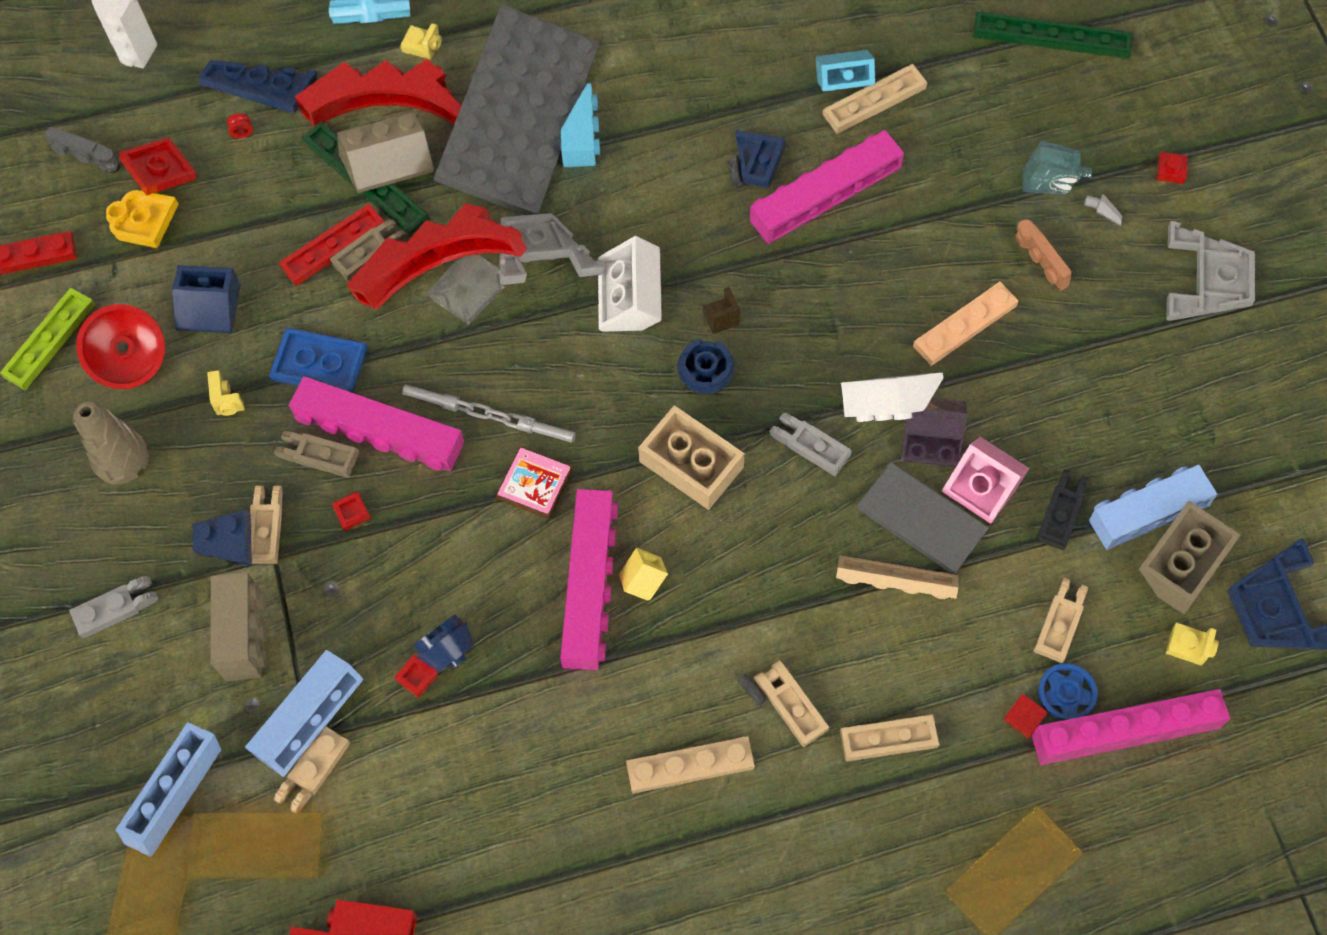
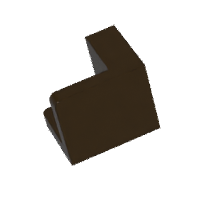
M730 287L724 289V298L722 300L703 306V313L713 334L739 325L740 308Z

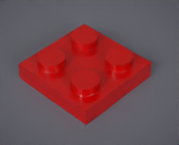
M169 137L120 152V161L146 196L193 181L196 178L195 170Z

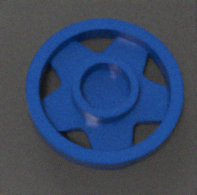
M1058 664L1047 670L1041 678L1038 686V696L1040 704L1051 716L1064 721L1087 716L1092 711L1097 701V687L1091 675L1083 668L1073 664ZM1069 670L1072 672L1065 677L1058 671ZM1084 679L1087 681L1091 692L1082 687ZM1047 681L1051 689L1044 693V685ZM1055 706L1059 707L1061 713L1058 712V711H1056V710H1055L1054 708H1052V707H1055ZM1078 706H1088L1084 711L1077 714Z

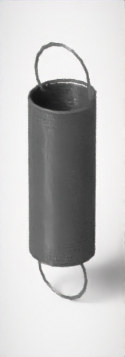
M731 157L728 161L731 185L734 187L741 186L739 159Z
M747 673L738 680V683L757 705H762L767 700V697Z

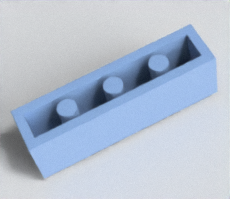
M1199 465L1190 469L1184 466L1173 472L1169 478L1164 480L1161 477L1156 478L1141 490L1137 491L1133 488L1123 493L1120 499L1113 502L1110 500L1100 502L1094 507V512L1089 522L1107 551L1173 522L1188 501L1201 509L1210 506L1217 493Z
M326 650L245 747L261 762L284 777L364 679L349 663Z
M187 722L116 828V832L125 845L150 857L153 856L220 753L221 748L215 734Z

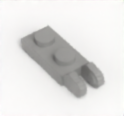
M783 413L779 418L781 423L795 431L794 434L791 435L778 426H773L769 434L778 442L787 445L788 448L836 477L850 458L852 450L803 420L802 422L788 413Z
M138 577L127 585L124 584L70 609L69 611L79 636L82 639L87 638L138 614L140 610L156 603L158 596L155 591L147 592L137 596L135 599L132 596L151 586L152 581L150 577Z

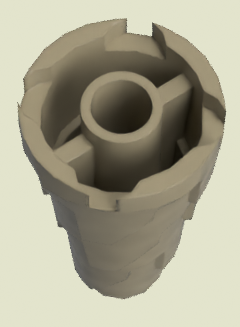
M84 402L75 409L73 423L82 437L81 442L87 451L86 455L90 461V466L97 477L109 484H125L138 478L139 475L137 473L141 468L145 471L149 461V449L144 439L124 421L115 417L108 409L100 407L95 402Z

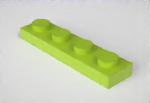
M70 287L1 370L0 374L3 378L26 391L95 307L93 300Z

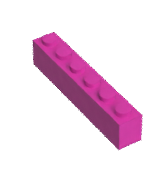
M886 130L877 135L872 134L863 143L856 147L847 148L842 155L835 159L826 160L819 168L812 172L803 173L791 184L782 185L775 193L766 198L762 197L756 200L750 207V222L767 244L900 169L904 152Z
M303 376L289 404L294 418L304 425L312 423L320 426L321 429L330 434H336L337 432L344 434L353 442L362 443L364 441L372 444L379 451H392L398 453L405 460L424 462L429 468L436 471L444 469L451 472L464 444L462 432L459 429Z
M577 489L560 658L562 668L599 670L600 661H605L606 642H601L602 631L608 632L609 614L604 613L605 603H610L611 585H606L607 575H613L614 557H609L610 547H615L616 529H611L612 519L617 520L618 502L613 501L612 491Z
M1218 689L1039 725L1032 734V739L1040 765L1217 730L1230 720V716L1221 690Z

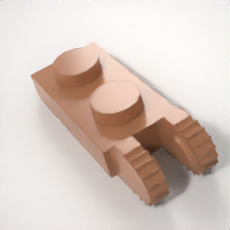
M1021 220L1017 225L1018 232L1016 233L1019 245L1022 248L1029 249L1032 260L1036 264H1041L1044 268L1045 276L1051 284H1055L1060 291L1069 287L1071 270L1031 220Z

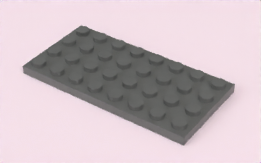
M501 4L433 181L523 215H537L562 148L561 129L581 95L599 42Z

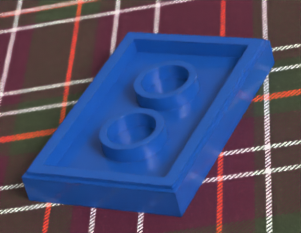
M286 327L269 378L271 381L299 386L303 376L353 393L368 347L366 343Z

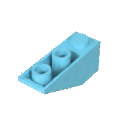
M591 84L585 86L561 129L564 167L596 166L595 155H600L599 138L594 139V133L599 132L598 116H593V110H598L597 94H592Z

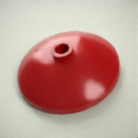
M114 304L98 309L84 321L77 336L76 349L82 368L94 381L113 389H130L146 383L158 372L165 356V340L158 323L148 313L131 305ZM122 341L128 344L126 352H121L118 349V344Z

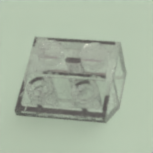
M469 255L459 258L426 294L469 325L505 286L500 284V269L481 255Z

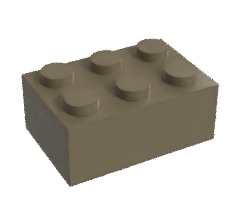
M248 572L211 576L210 664L225 681L262 678V668L267 666L266 651L262 649V639L267 636L266 623L262 620V610H266V596L264 592L260 591L258 582H254Z

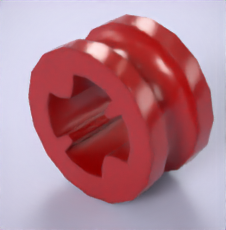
M233 114L226 121L229 135L233 138H246L253 131L250 117L247 114Z

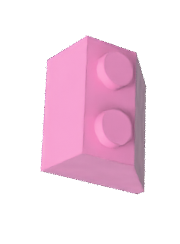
M979 437L969 445L941 492L991 524L1012 497L1030 468L987 440Z

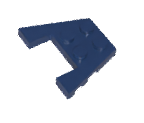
M1304 538L1296 541L1288 549L1277 554L1269 562L1257 568L1227 590L1248 642L1252 647L1327 650V625L1310 628L1286 574L1309 568L1314 564Z

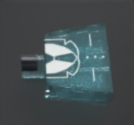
M1040 141L1023 168V192L1067 194L1075 182L1089 184L1092 177V168L1080 166L1079 151Z

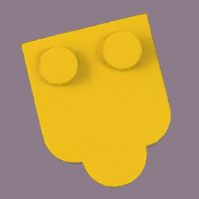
M134 190L128 192L121 201L113 202L108 206L106 219L110 224L111 232L118 240L158 248L179 203L175 197L155 193L146 196L143 191Z

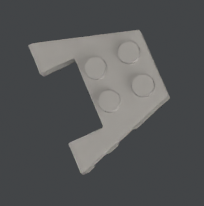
M552 213L502 217L500 219V225L512 226L522 234L521 239L527 247V251L522 257L499 253L501 285L525 283L527 274L521 262L545 259L554 260L556 258L569 257L579 277L602 275L603 263L599 260L595 262L589 256L590 251L584 245H578L572 239L573 234Z
M1171 221L1168 226V248L1197 251V296L1169 293L1167 297L1166 320L1172 321L1252 306L1255 301V252L1222 239L1218 242L1205 237L1204 232L1196 229L1192 232L1180 227L1181 223Z

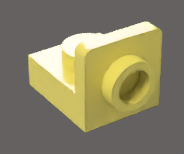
M432 23L429 29L425 30L410 25L401 43L402 52L431 60L434 52L438 51L441 46L442 37L439 35L438 26Z
M219 370L207 372L210 403L217 415H233L237 411L245 410L239 393L231 394L228 380H223Z
M1175 623L1166 654L1202 666L1209 657L1213 658L1216 654L1219 641L1215 640L1217 630L1210 628L1207 632H1203Z

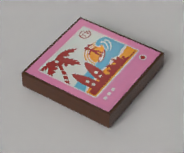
M520 446L495 495L496 499L550 520L573 472V466Z

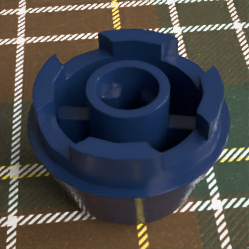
M698 339L685 347L679 357L677 369L683 383L693 392L699 395H712L719 392L730 382L734 374L735 364L729 350L721 342H701V339Z
M456 614L413 645L419 655L417 658L437 672L448 665L451 669H454L467 659L464 653L474 646L467 622H463Z

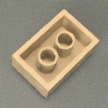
M675 405L638 447L640 463L708 510H710L744 468L745 453Z

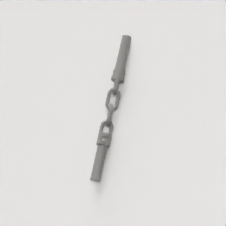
M407 384L404 385L402 394L405 396L440 405L443 409L454 412L460 410L477 418L492 419L531 434L535 432L573 443L575 440L576 432L538 422L532 417L515 413H504L483 404L462 401L460 397L447 393L443 395ZM474 407L485 409V415L473 412ZM493 414L503 416V418L493 416ZM511 417L519 419L518 424L511 423Z

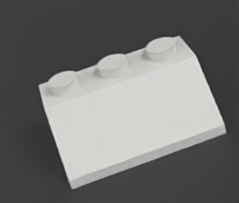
M91 0L120 62L127 66H136L144 69L157 47V42L138 1Z
M634 236L599 256L598 260L604 265L602 275H598L599 330L603 332L639 331L661 321L660 247Z
M943 373L843 382L841 385L845 417H857V422L874 420V415L875 421L893 419V414L894 420L912 418V412L925 410L943 380Z

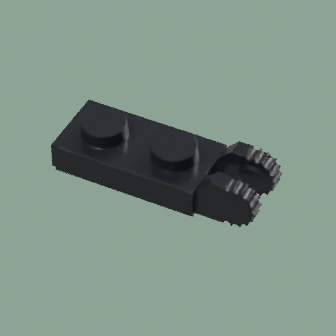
M1066 469L1062 473L1058 486L1056 485L1036 538V541L1063 551L1068 544L1084 499L1083 492L1088 481V477L1081 476L1077 482L1075 492L1065 489L1071 472Z

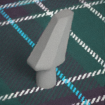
M1102 194L1101 198L1087 195L1084 206L1097 209L1096 214L1121 227L1122 215L1104 194Z

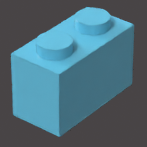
M868 50L816 56L817 82L823 91L875 85L874 58Z

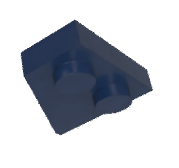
M736 130L735 135L744 184L770 188L786 147L785 139Z
M246 510L193 524V551L199 555L216 557L227 562H237L246 567L252 566L251 514Z

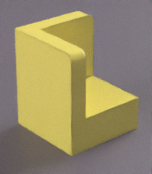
M636 548L619 573V578L624 592L649 601L668 575V572L661 557Z

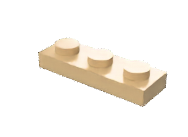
M933 715L846 727L840 730L846 762L933 749L939 746Z

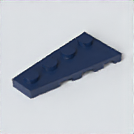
M210 60L198 77L199 83L202 86L294 114L299 108L295 96L318 79L317 71L307 70L305 74L296 73L293 68H283V71L269 70V67L264 65L247 68L244 67V63Z

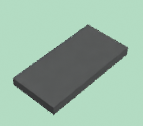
M892 462L857 505V510L951 574L957 573L989 529Z

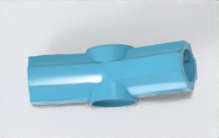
M409 0L330 1L329 14L332 22L338 24L360 21V23L378 22L388 18L409 17L410 6Z

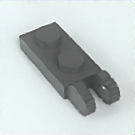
M52 126L45 133L51 149L60 155L68 154L76 157L83 163L92 162L98 164L101 171H108V173H115L120 167L117 158L115 159V153L106 146Z

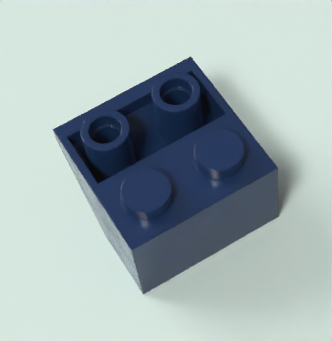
M177 266L172 289L176 330L232 333L241 287L233 268Z

